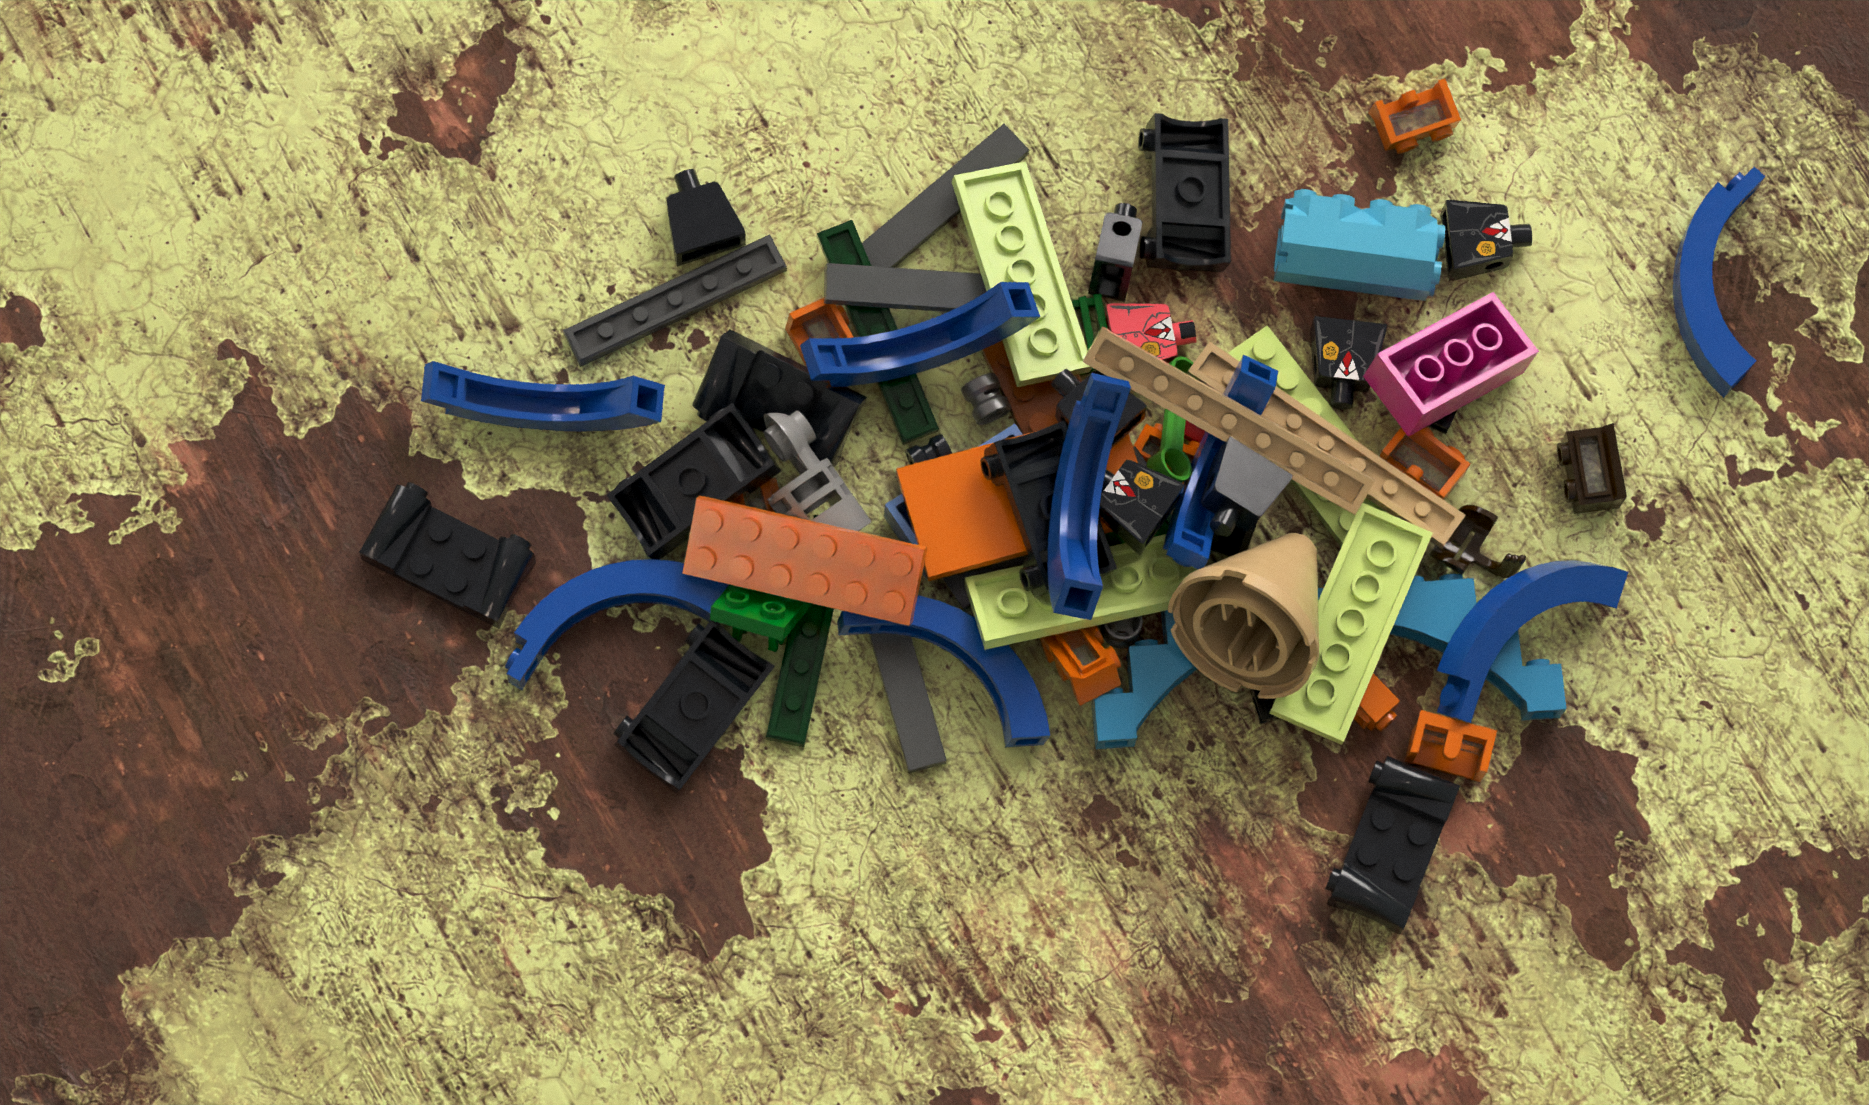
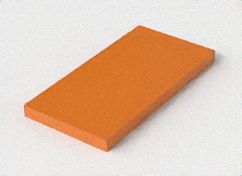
M1129 433L1110 450L1106 469L1114 475L1126 460L1138 463ZM992 443L896 469L897 479L917 545L927 547L924 569L928 581L1028 555L1004 485L996 486L992 480H987L981 470L980 460L984 457V450ZM1101 521L1105 534L1113 532L1103 521Z

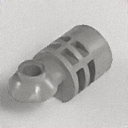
M795 411L790 415L783 413L764 414V421L767 427L764 431V436L769 446L782 461L785 462L789 459L800 474V476L767 499L775 513L809 520L807 514L828 501L831 507L811 521L854 531H860L872 521L850 492L829 459L825 458L819 461L810 448L809 444L816 440V435L802 413Z

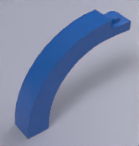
M1753 167L1745 176L1739 172L1726 187L1717 182L1705 196L1681 239L1674 266L1673 301L1680 334L1687 351L1699 371L1723 398L1751 370L1756 360L1735 339L1721 315L1714 293L1712 264L1716 243L1724 224L1759 188L1765 178V175L1756 167Z
M999 282L974 300L945 314L912 326L863 337L809 338L800 347L811 381L830 380L832 387L863 385L916 374L959 360L1013 335L1040 318V314L1028 282Z
M1243 355L1223 394L1261 415L1276 388L1278 370ZM1206 431L1191 463V475L1183 483L1185 485L1183 494L1174 508L1163 549L1167 550L1166 555L1172 557L1176 563L1184 567H1194L1196 569L1205 567L1209 559L1214 533L1210 528V522L1215 514L1204 508L1200 500L1213 457L1217 450L1225 443Z
M432 361L425 364L421 401L446 408L445 414L501 426L552 431H610L660 423L662 421L665 385L634 375L619 380L591 384L520 382L485 376Z
M1091 373L1082 400L1076 401L1059 461L1049 524L1047 568L1049 595L1053 613L1091 620L1103 589L1097 554L1099 507L1113 439L1131 390L1129 381Z
M630 560L590 570L556 588L541 600L521 622L514 635L516 642L522 645L523 648L522 650L516 648L507 660L505 668L508 669L506 673L508 682L523 690L542 658L561 635L578 622L599 611L626 604L653 603L677 607L710 622L711 606L730 584L682 574L684 563L669 560Z
M1553 561L1522 570L1491 589L1464 617L1443 653L1437 671L1449 676L1445 687L1441 691L1437 713L1471 723L1491 665L1504 644L1520 627L1536 615L1550 608L1572 602H1592L1617 609L1628 571L1585 561Z
M919 595L917 597L913 622L910 626L847 611L841 612L837 620L839 636L876 633L908 635L937 645L962 661L977 676L992 698L1001 721L1005 748L1044 745L1051 736L1042 698L1023 662L1009 645L985 650L975 617L942 601Z

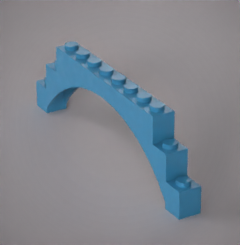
M1446 574L1440 576L1439 580L1424 581V577L1414 576L1390 634L1419 642L1444 653L1454 632L1464 617L1476 605L1474 578L1463 579L1461 574ZM1318 588V600L1323 588ZM1168 610L1161 611L1164 644L1158 645L1157 640L1147 639L1135 642V646H1129L1126 654L1129 693H1123L1122 688H1114L1092 700L1095 749L1134 747L1137 740V731L1149 714L1176 686L1198 670L1185 657L1172 636L1171 628L1175 624L1173 612L1169 613ZM1517 630L1496 656L1488 671L1486 680L1498 688L1520 710L1521 721L1560 718L1566 710L1561 664H1550L1548 659L1531 660L1526 662V666H1522L1519 631Z

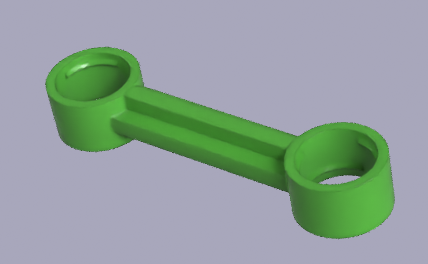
M1178 356L1168 364L1187 374L1193 362L1186 357ZM1165 409L1160 451L1148 459L1147 468L1182 483L1190 477L1192 472L1190 460L1182 451L1186 420Z

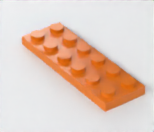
M700 495L696 498L682 574L910 626L913 622L927 547Z

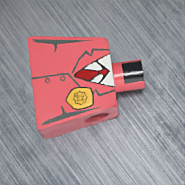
M1106 304L1105 317L1108 330L1167 363L1178 357L1177 346L1196 343V330L1193 320L1172 323L1169 307L1166 304Z

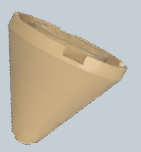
M1288 533L1198 569L1186 576L1173 593L1168 605V612H1173L1175 621L1171 628V633L1185 657L1209 679L1236 693L1243 686L1259 690L1258 698L1275 699L1291 695L1302 688L1313 673L1319 658L1317 550L1312 541L1305 535Z

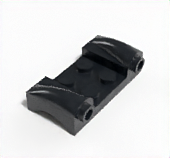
M1155 113L1147 123L1146 128L1140 129L1138 137L1139 151H1144L1146 160H1152V227L1148 231L1147 236H1142L1140 258L1146 259L1148 268L1223 272L1231 263L1228 119L1182 121L1167 117L1164 114Z
M729 329L721 336L692 405L698 410L697 415L701 419L708 421L714 413L733 404L740 410L751 427L763 433L767 429L764 414L783 413L790 415L795 411H799L810 423L816 435V440L809 444L810 448L819 461L828 458L832 466L835 467L841 458L850 430L867 397L846 386L832 387L830 380L811 381L806 366Z
M730 404L728 407L714 413L706 423L636 474L622 480L614 490L607 494V497L630 526L647 556L651 559L660 560L687 540L685 535L691 530L696 498L701 495L732 502L745 491H748L750 494L779 474L781 469L740 410L735 405Z
M1065 421L1027 435L996 441L984 450V457L980 460L984 477L987 480H992L996 486L1004 485L1029 556L1023 561V568L1019 572L1020 580L1026 591L1031 590L1035 597L1049 593L1047 568L1049 524L1055 481L1068 429ZM1098 517L1097 554L1099 572L1102 577L1116 570L1117 566L1100 518Z
M408 482L406 486L397 484L359 551L362 561L500 629L515 594L536 564L535 554L529 550L532 545L524 538L515 534H511L509 538L501 536L498 540L432 507L431 502L426 498L428 492L420 486Z
M712 620L705 628L699 623L684 641L690 646L684 656L634 719L627 715L613 733L619 738L614 746L675 793L680 791L775 667L769 661L747 649L718 622Z
M1387 756L1383 763L1376 761L1368 782L1374 784L1366 807L1341 869L1333 868L1325 889L1331 891L1327 905L1370 918L1400 935L1405 928L1418 895L1417 892L1443 826L1448 819L1460 785Z

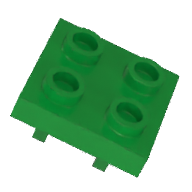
M729 585L711 606L710 620L732 626V637L739 642L742 640L743 634H747L748 631L768 637V650L777 652L779 644L783 645L784 639L812 603Z

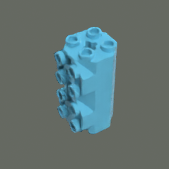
M1307 189L1295 190L1294 198L1285 199L1281 213L1284 225H1281L1277 237L1274 281L1426 301L1427 296L1433 297L1435 285L1439 284L1442 262L1437 261L1439 248L1443 247L1445 226L1438 225L1437 219L1430 216L1431 208L1421 204H1413L1408 207L1394 206L1388 200L1377 199L1370 201L1369 208L1360 209L1354 206L1355 198L1350 195L1318 196L1316 192Z

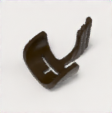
M1464 505L1458 509L1466 515L1443 549L1435 545L1429 554L1463 575L1470 564L1476 563L1488 572L1502 578H1509L1517 574L1526 560L1525 555L1518 556L1508 553L1502 562H1497L1480 553V547L1497 521L1498 516L1475 505ZM1473 531L1474 536L1458 561L1453 559L1460 548L1451 542L1462 546L1469 533Z

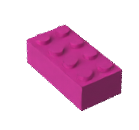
M1492 292L1378 353L1363 377L1407 436H1410L1522 375L1539 351L1496 294Z

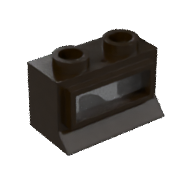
M1614 423L1599 428L1566 431L1561 443L1557 444V456L1560 466L1566 467L1568 479L1564 480V495L1567 503L1572 502L1574 514L1620 508L1627 494Z

